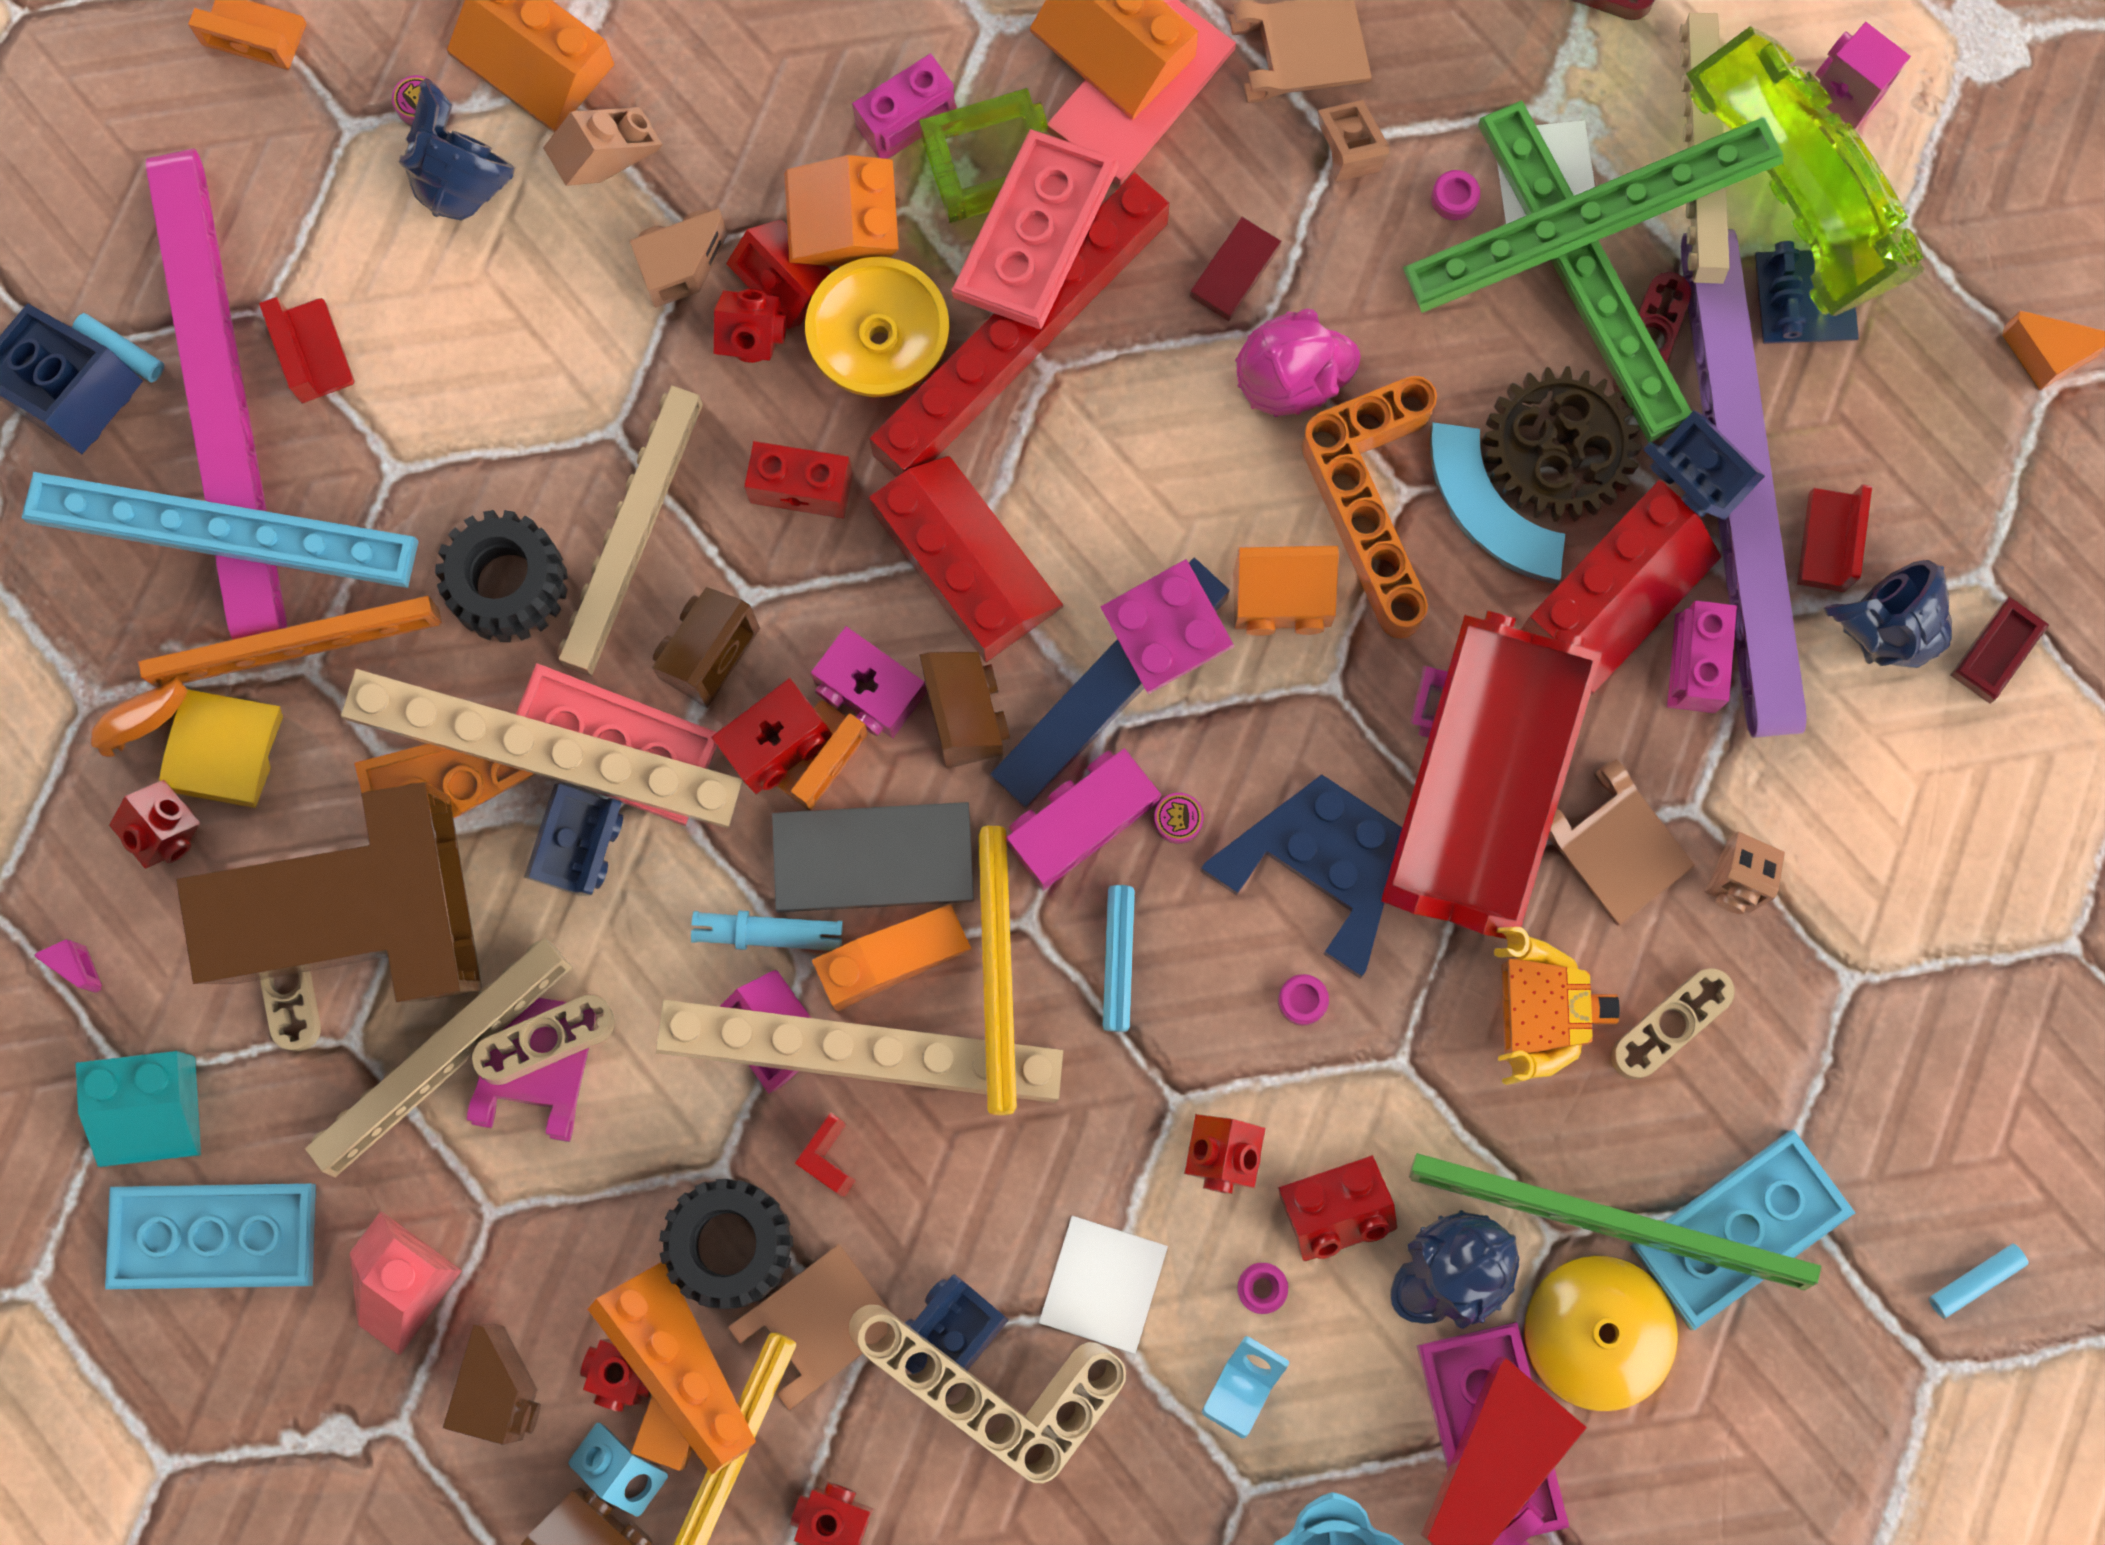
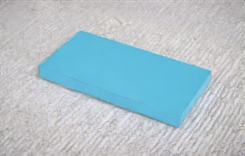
M1793 1129L1775 1140L1663 1222L1795 1258L1854 1215L1855 1211ZM1633 1243L1630 1245L1633 1252L1652 1278L1660 1285L1670 1303L1690 1330L1699 1328L1764 1280Z
M316 1184L110 1187L105 1289L313 1286Z

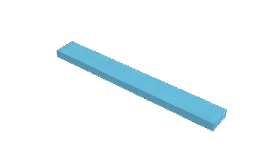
M33 472L21 517L30 524L405 588L409 586L419 543L413 536Z

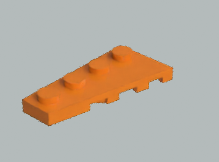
M424 744L354 763L361 793L426 782L450 796L454 819L536 775L432 744Z
M660 1262L596 1298L587 1310L713 1475L746 1453L756 1443V1440L684 1296L680 1293L681 1290L676 1284H671L666 1275L669 1273L666 1264Z

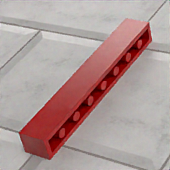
M1134 172L1099 207L1042 329L1040 330L993 313L869 438L873 456L896 477L909 468L934 461L1168 225L1170 202Z

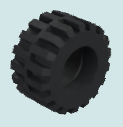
M494 510L483 512L484 520L477 521L472 515L464 520L468 526L466 529L460 532L455 527L448 534L453 541L450 546L442 544L438 554L444 562L436 564L435 574L441 580V583L437 584L439 593L446 601L445 604L459 621L471 632L473 630L476 631L480 637L491 640L492 636H495L500 642H511V635L516 634L521 641L531 637L529 629L536 626L540 632L549 626L545 621L547 615L551 614L557 617L561 611L557 601L559 598L566 599L568 590L563 583V580L568 579L567 569L562 563L563 558L542 527L539 529L534 520L527 516H524L521 520L515 512L504 510L503 517H498ZM505 555H516L527 560L526 578L520 588L514 593L498 599L485 598L479 595V576L489 562Z
M716 1179L714 1182H703L696 1185L695 1190L690 1193L685 1192L677 1199L678 1205L674 1210L669 1209L665 1220L668 1221L665 1231L661 1230L659 1241L663 1242V1252H660L661 1263L666 1264L669 1272L666 1275L671 1284H676L683 1296L708 1308L731 1309L746 1307L753 1302L760 1301L768 1296L767 1293L771 1289L777 1288L783 1280L782 1275L785 1269H789L792 1259L789 1256L790 1248L793 1247V1236L790 1235V1222L787 1215L782 1212L779 1207L781 1205L773 1197L757 1186L740 1180ZM726 1213L736 1214L747 1220L754 1229L756 1236V1250L751 1262L742 1271L732 1275H720L709 1270L702 1262L698 1248L699 1237L704 1226L713 1217Z

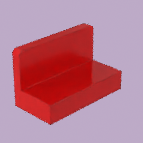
M782 220L772 221L747 229L726 262L728 267L750 289L763 291L767 296L780 297L779 315H786L788 329L801 325L806 317L808 305L815 290L832 273L825 265L789 262L787 224Z
M278 297L259 303L289 389L302 404L354 384L355 380L328 305L323 298L315 299L288 310Z
M1861 484L1853 494L1813 488L1809 492L1797 585L1846 592L1861 578L1872 495L1871 485Z
M830 1113L795 1164L835 1193L845 1197L856 1180L830 1163L824 1156L843 1131L846 1123L833 1113Z

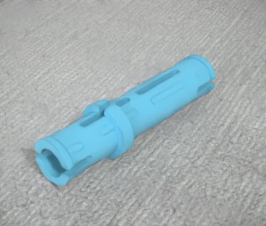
M741 910L738 911V915L694 911L691 925L710 926L712 929L694 928V930H691V943L735 944V948L740 950H746L747 945L832 951L842 946V938L822 937L821 935H841L843 933V921L839 920L836 922L750 916L749 911Z

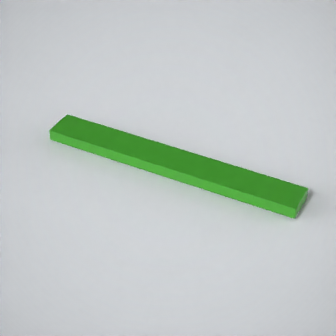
M1522 100L1480 118L1478 127L1526 216L1574 196ZM1599 240L1551 259L1556 272L1620 391L1623 393L1627 404L1634 409L1633 415L1648 443L1673 433L1692 411Z
M1761 117L1403 267L1404 273L1421 313H1424L1783 164V153L1765 117Z
M1416 1153L1412 1163L1409 1178L1414 1182L1805 1291L1818 1284L1821 1265Z

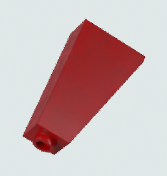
M1498 1357L1491 1365L1421 1532V1536L1431 1545H1492L1587 1427L1505 1357Z

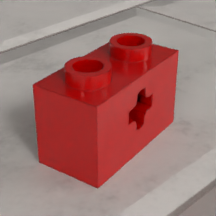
M753 441L744 488L750 504L845 519L853 471L849 456Z
M788 678L711 736V738L742 780L757 795L762 790H770L778 786L786 778L787 771L800 761H807L816 757L833 733L792 679ZM778 734L781 741L773 746L770 739Z

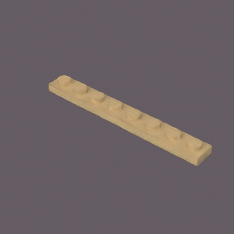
M358 669L355 670L341 714L342 719L724 828H729L742 784V779Z
M663 1000L656 1047L657 1054L987 1094L985 1040ZM1014 1044L1016 1098L1056 1103L1059 1100L1063 1050Z

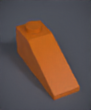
M949 904L858 938L813 959L812 962L833 1008L838 1012L972 949L952 905Z

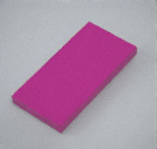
M1517 1322L1416 1345L1447 1470L1493 1362L1498 1357H1505L1532 1380ZM1554 1468L1529 1499L1544 1514V1517L1541 1519L1544 1522L1543 1525L1532 1536L1569 1528Z

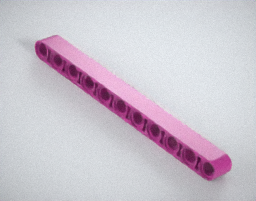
M195 148L149 157L146 159V171L205 501L267 512L204 167ZM215 555L226 621L232 640L287 628L277 566Z

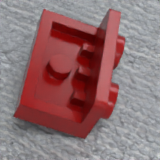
M1373 1155L1278 1187L1280 1199L1297 1238L1299 1252L1303 1261L1332 1257L1341 1249L1364 1241H1378L1398 1228L1393 1199Z

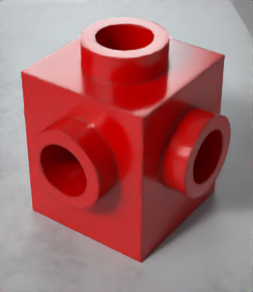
M746 289L740 292L723 290L714 309L713 354L737 357L740 361L747 363H756L762 360L770 361L776 345L784 344L786 337L787 317L786 315H779L780 297L767 296L763 291L756 289Z
M162 780L126 795L109 826L121 839L125 849L132 853L140 864L147 869L164 860L170 864L182 858L192 846L190 840L199 827L200 822L193 815L192 810L180 800L165 780Z
M1195 1114L1184 1174L1204 1179L1203 1189L1233 1194L1234 1185L1255 1188L1266 1128L1231 1118Z
M600 1339L597 1348L592 1346L588 1348L581 1366L580 1376L586 1378L583 1390L596 1394L593 1400L594 1404L622 1412L625 1404L630 1406L641 1404L643 1397H650L651 1393L610 1339ZM614 1362L619 1363L624 1369V1377L618 1383L611 1382L607 1377L611 1364Z
M827 1482L825 1490L815 1487L811 1491L809 1498L800 1495L790 1521L791 1526L798 1528L793 1541L803 1545H861L874 1508L854 1501L855 1491ZM823 1515L834 1517L837 1523L836 1530H828L823 1526Z

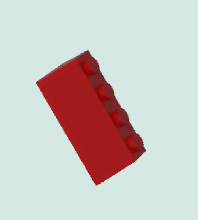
M950 456L909 468L869 496L873 515L976 651L979 652L985 663L1064 607L1057 595Z
M1659 479L1539 605L1520 630L1552 639L1556 630L1585 637L1584 648L1603 653L1591 691V695H1593L1722 556L1699 515L1690 509L1680 496Z

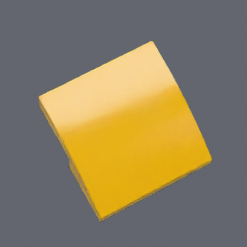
M188 690L182 704L177 709L172 724L159 781L165 780L176 794L256 808L271 769L268 755L283 719L280 706Z

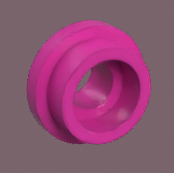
M1256 1263L1247 1267L1240 1275L1237 1292L1240 1301L1248 1310L1257 1314H1269L1278 1310L1286 1301L1288 1282L1284 1273L1275 1265ZM1260 1278L1267 1279L1272 1286L1271 1294L1264 1299L1257 1297L1253 1292V1285Z

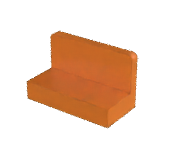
M215 0L211 12L194 8L188 25L203 46L289 70L307 23L301 15L253 1Z
M823 700L816 704L814 710L833 735L816 757L807 761H800L787 771L786 778L776 786L809 811L813 809L868 735L865 723L851 713L847 716L843 715Z

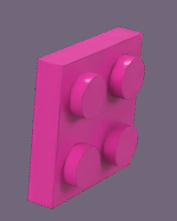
M1187 559L1100 606L1148 694L1235 647Z

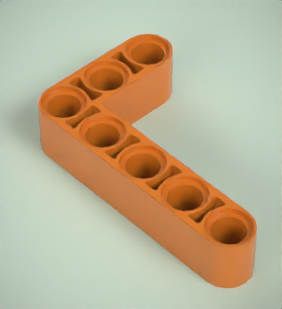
M1420 376L1403 378L1317 413L1307 423L1301 445L1305 461L1380 626L1385 633L1399 639L1410 637L1417 632L1427 614L1428 603L1361 454L1416 432L1427 424L1436 405L1437 393L1433 384ZM1409 396L1415 397L1421 401L1424 409L1417 412L1409 411L1403 406L1401 399ZM1364 414L1372 415L1378 419L1380 427L1372 430L1365 429L1359 424L1357 417ZM1319 432H1327L1333 435L1337 444L1328 448L1321 447L1316 444L1313 435ZM1339 474L1348 475L1355 481L1356 487L1352 490H1341L1335 486L1332 478ZM1357 517H1366L1374 523L1376 530L1368 534L1360 533L1355 530L1351 520ZM1375 560H1386L1393 565L1396 574L1391 577H1381L1373 571L1371 563ZM1395 603H1406L1414 610L1415 618L1410 621L1399 620L1393 615L1391 606Z

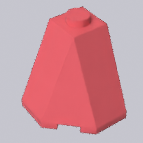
M380 1211L349 1253L358 1325L396 1354L401 1355L462 1270L384 1212Z

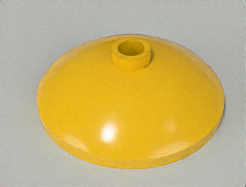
M868 257L839 267L821 282L808 305L805 319V334L808 348L815 364L831 382L857 395L886 397L912 389L935 370L947 347L949 316L941 292L924 272L898 259ZM882 332L888 336V339L882 344H876L871 341L872 336Z
M1589 1256L1566 1262L1550 1272L1541 1281L1528 1303L1524 1319V1342L1529 1361L1544 1385L1556 1396L1574 1406L1595 1411H1613L1639 1403L1661 1385L1671 1369L1676 1354L1678 1341L1677 1323L1669 1299L1660 1285L1649 1274L1625 1260L1608 1256ZM1606 1323L1612 1325L1616 1333L1614 1340L1608 1344L1604 1343L1599 1336L1601 1326Z

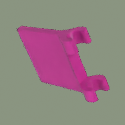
M539 997L503 1030L567 1002ZM591 1008L583 1011L584 1020L573 1026L568 1024L566 1017L559 1020L567 1033L568 1043L576 1039L571 1032L574 1028L586 1025L590 1031H593L597 1014ZM541 1027L534 1031L530 1038L531 1049L538 1053L551 1051L558 1040L556 1030L551 1027ZM519 1038L512 1040V1043L517 1050L503 1055L498 1049H493L489 1052L491 1060L485 1063L484 1066H492L496 1072L504 1069L503 1060L507 1057L518 1054L522 1063L529 1060V1057L522 1050ZM589 1048L502 1085L490 1084L479 1075L476 1089L468 1107L466 1120L472 1121L471 1124L475 1126L492 1128L496 1115L497 1099L552 1108L548 1118L546 1134L550 1135V1139L570 1142Z

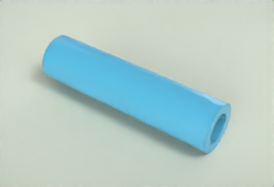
M82 313L75 319L72 325L73 329L109 348L139 376L152 383L162 374L164 370V363L93 317Z
M2012 1243L1930 1296L1929 1302L1935 1312L1945 1319L2026 1267L2028 1260L2023 1251L2016 1244Z

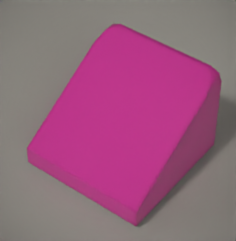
M65 939L34 954L38 960L78 988L94 993L102 990L101 981L86 946Z

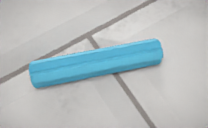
M1113 885L1108 889L1103 1028L1109 1032H1125L1130 1027L1135 890L1128 885Z

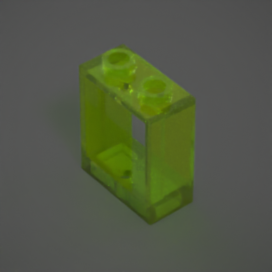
M1028 88L919 120L921 140L949 223L989 212L1007 176L962 189L946 139L1018 117L1022 118L1027 134L1030 129L1041 133L1048 130L1041 102L1033 104Z

